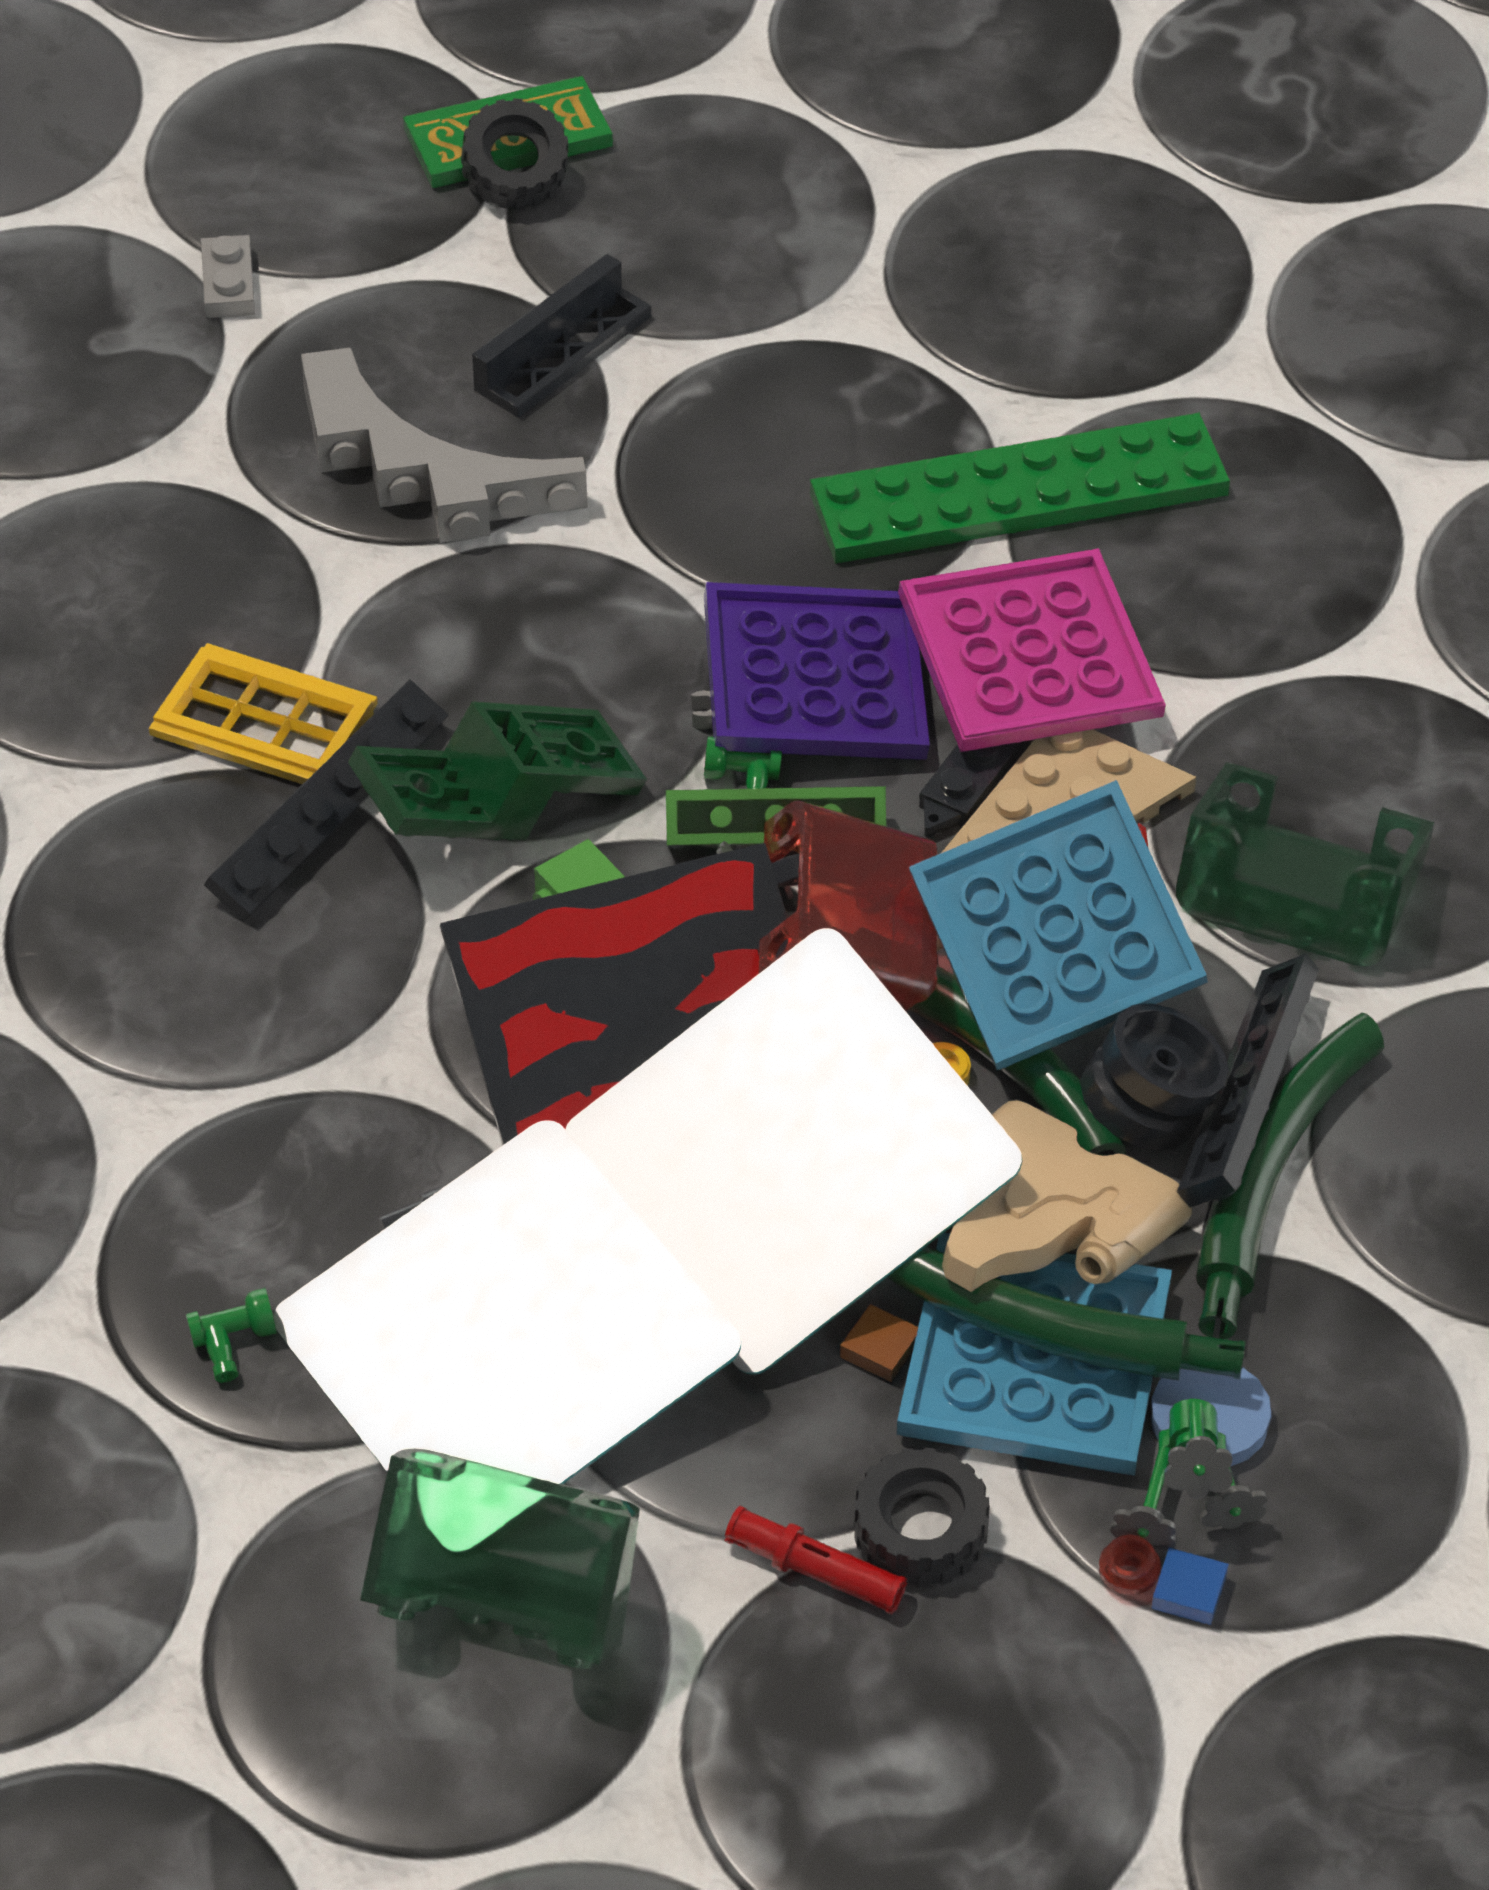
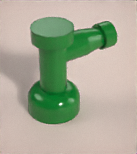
M708 736L703 779L718 780L724 776L726 770L747 772V789L767 788L768 780L779 781L782 751L771 750V753L727 751L723 747L715 746L714 737Z
M266 1288L249 1292L245 1297V1305L203 1316H199L197 1311L186 1314L194 1348L207 1347L209 1357L214 1365L212 1370L215 1381L220 1383L232 1381L238 1376L236 1363L232 1361V1348L228 1333L251 1328L252 1332L260 1337L277 1333Z

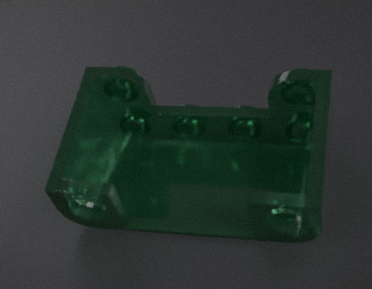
M1226 762L1190 816L1176 883V898L1180 906L1188 914L1196 918L1351 965L1366 967L1379 962L1387 951L1426 858L1435 822L1382 807L1378 817L1370 854L1268 824L1278 776ZM1240 782L1253 785L1260 795L1259 804L1254 807H1244L1238 804L1232 796V787ZM1392 829H1405L1414 836L1406 853H1400L1389 845L1387 834Z
M403 1448L390 1455L360 1601L378 1605L377 1612L379 1614L397 1620H413L415 1612L427 1611L437 1604L454 1609V1617L465 1622L488 1624L490 1619L508 1623L513 1625L512 1632L519 1636L535 1640L547 1639L546 1646L557 1652L556 1660L558 1662L575 1668H591L593 1663L599 1665L622 1645L640 1508L618 1498L446 1453L421 1448Z

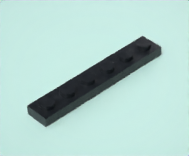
M409 679L209 876L204 886L238 918L245 922L370 797L348 764L356 746L418 749L443 724L449 714Z
M1307 953L1262 970L1227 1060L1229 1073L1225 1085L1207 1111L1177 1189V1193L1189 1208L1211 1200H1224L1236 1192L1241 1184L1242 1174L1250 1153L1256 1144L1257 1134L1264 1115L1269 1109L1270 1099L1278 1078L1283 1071L1286 1056L1292 1040L1297 1034L1298 1024L1304 1008L1310 999V992L1319 968Z

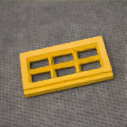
M207 643L205 647L200 648L153 716L154 721L149 727L150 736L304 784L374 715L373 711L378 705L377 696ZM209 674L248 685L238 701L200 689ZM258 689L297 701L288 716L248 704ZM191 700L229 712L220 727L181 715ZM307 705L346 716L337 732L298 720ZM240 715L279 728L270 743L230 731ZM290 731L329 743L319 759L280 747Z

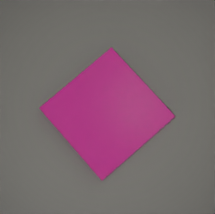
M1099 549L900 581L899 597L960 752L1150 720L1164 716L1165 701Z

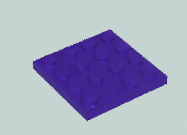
M706 582L703 597L715 746L723 747L727 751L771 753L772 750L782 751V754L927 760L930 743L919 645L898 591Z

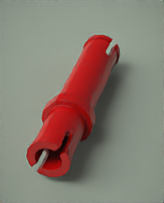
M743 1506L736 1508L725 1531L724 1537L726 1538L724 1541L726 1543L735 1544L771 1560L772 1568L784 1573L792 1569L835 1590L842 1591L881 1608L891 1615L898 1608L907 1586V1578L904 1576L895 1575L849 1553L804 1535L803 1527L794 1523H790L785 1527L748 1511Z

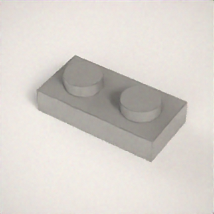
M250 236L201 238L206 318L255 315Z

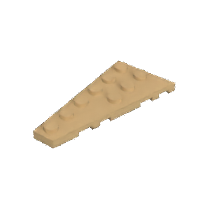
M1093 729L1035 739L942 853L1117 780L1135 821L1140 820L1142 823H1145L1158 815L1159 807L1174 797L1182 800L1195 792L1196 776ZM914 885L889 915L888 931L937 953L943 947L918 890Z

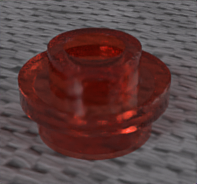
M1123 1535L1115 1538L1103 1549L1099 1558L1098 1570L1102 1581L1111 1590L1124 1595H1138L1150 1590L1156 1584L1160 1575L1161 1565L1157 1552L1147 1540L1136 1535ZM1129 1565L1137 1568L1138 1570L1126 1571L1121 1569V1567Z

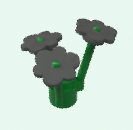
M1191 1398L1173 1405L1169 1412V1429L1160 1431L1158 1434L1159 1451L1144 1505L1133 1507L1130 1511L1126 1509L1116 1510L1110 1532L1114 1537L1131 1542L1134 1547L1140 1550L1147 1551L1153 1547L1160 1550L1174 1549L1177 1543V1537L1175 1536L1177 1526L1174 1522L1165 1519L1164 1515L1157 1510L1164 1480L1169 1488L1179 1491L1187 1490V1494L1194 1499L1205 1497L1208 1491L1216 1492L1213 1497L1204 1502L1205 1510L1200 1514L1201 1523L1206 1527L1222 1525L1225 1529H1234L1241 1526L1243 1522L1256 1521L1266 1514L1265 1503L1267 1502V1496L1264 1491L1256 1490L1251 1492L1247 1486L1235 1485L1230 1468L1233 1461L1232 1454L1226 1450V1436L1218 1432L1217 1411L1210 1402Z

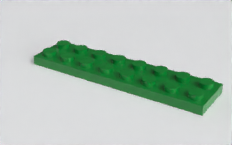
M1194 413L810 479V496L835 564L1228 496L1230 480L1201 414Z

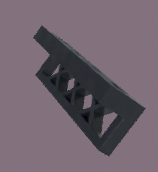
M605 254L472 354L474 391L519 418L651 317V305L622 288L621 261L609 254ZM615 304L629 312L624 317H602V314ZM598 332V336L591 342L569 343V339L577 333ZM544 358H565V361L558 367H535ZM531 383V387L518 397L504 390L509 384Z

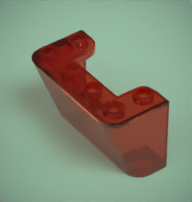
M800 800L786 805L766 821L764 825V842L771 863L781 860L792 850L799 853L798 910L760 939L758 975L813 932L820 929H832L844 937L904 1011L915 1003L926 1000L937 984V933L911 877L909 866L936 856V843L931 839ZM789 938L786 948L775 959L779 947Z

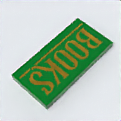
M583 76L403 117L404 131L432 188L468 180L463 176V164H461L465 128H468L469 120L474 114L477 115L480 112V108L487 104L489 106L495 104L497 100L505 99V101H511L514 98L523 99L524 102L531 103L533 101L540 104V107L546 111L549 109L555 114L554 118L558 122L561 121L565 128L564 135L568 136L569 143L568 157L613 146V133ZM504 136L498 139L492 146L491 156L499 168L509 171L535 165L538 160V150L534 143L527 138Z

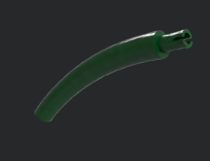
M810 916L805 919L804 924H801L795 937L796 945L820 929H832L839 932L900 1006L948 1031L993 1063L955 975L927 959L864 929H860L853 936H850L820 923ZM1051 1048L1000 1069L1025 1091L1044 1113L1076 1129L1077 1142L1084 1150L1101 1156L1126 1155V1148L1121 1138L1113 1135L1098 1122L1084 1102L1080 1079Z
M1361 1012L1331 1032L1303 1056L1277 1084L1269 1102V1109L1264 1115L1257 1134L1256 1144L1250 1153L1242 1174L1239 1188L1224 1200H1213L1196 1272L1197 1284L1205 1291L1202 1312L1198 1321L1199 1330L1204 1335L1213 1338L1215 1320L1217 1318L1221 1319L1219 1339H1227L1235 1334L1240 1298L1251 1293L1254 1287L1260 1243L1267 1212L1288 1158L1309 1124L1328 1100L1358 1070L1383 1051L1384 1038L1378 1024L1368 1014Z
M929 1245L887 1277L917 1297L965 1322L1008 1340L1053 1355L1099 1367L1177 1381L1180 1379L1181 1369L1241 1379L1246 1341H1232L1186 1334V1321L1134 1315L1086 1306L1041 1294L998 1278H994L970 1292L945 1277L942 1267L944 1254Z

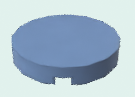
M1243 1367L1241 1379L1181 1369L1179 1381L1165 1378L1159 1380L1151 1400L1152 1431L1157 1439L1160 1431L1169 1429V1412L1173 1405L1182 1400L1193 1398L1210 1402L1216 1408L1218 1432L1226 1436V1450L1232 1454L1233 1461L1231 1466L1247 1461L1263 1446L1271 1422L1270 1399L1259 1379Z

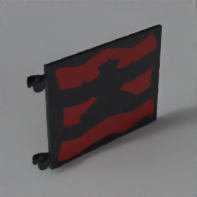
M764 842L440 923L441 933L502 1146L540 1121H554L566 1129L570 1120L795 947L796 943L779 887L799 885L810 880L811 874L815 870L810 854L806 852L798 853L771 863Z

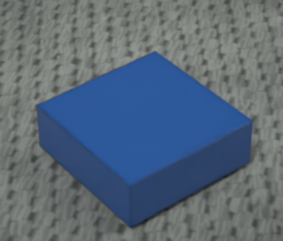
M1169 1548L1153 1595L1151 1609L1211 1625L1227 1577L1228 1564Z

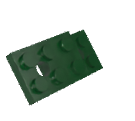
M471 701L444 751L356 746L348 761V764L362 783L364 790L370 795L385 818L389 828L393 830L395 835L406 837L437 836L451 839L460 837L490 840H526L554 791L561 793H599L607 796L612 794L638 795L647 781L643 772L601 713L595 709Z

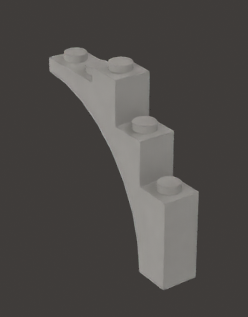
M351 347L301 354L304 391L321 473L371 466L380 508L430 501L440 543L490 536V521L588 508L587 477L583 457L545 460L511 458L461 448L432 437L404 421L377 398L360 374Z

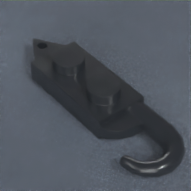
M1020 742L960 752L957 744L919 793V808L924 809V836L930 837L956 825L963 827L1016 763L1020 751Z

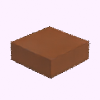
M870 1304L840 1345V1358L892 1382L913 1353L918 1327Z

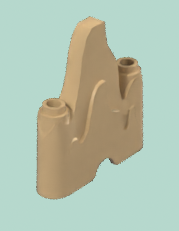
M1018 1100L1008 1101L991 1115L1019 1148L1022 1154V1167L1016 1177L955 1224L946 1245L942 1267L947 1279L972 1292L996 1277L1033 1272L1044 1268L1063 1254L1078 1248L1075 1264L1079 1275L1085 1281L1092 1284L1108 1283L1185 1225L1192 1214V1207L1189 1208L1177 1193L1179 1183L1124 1154L1101 1156L1087 1152L1078 1144L1077 1131L1073 1127L1027 1103Z

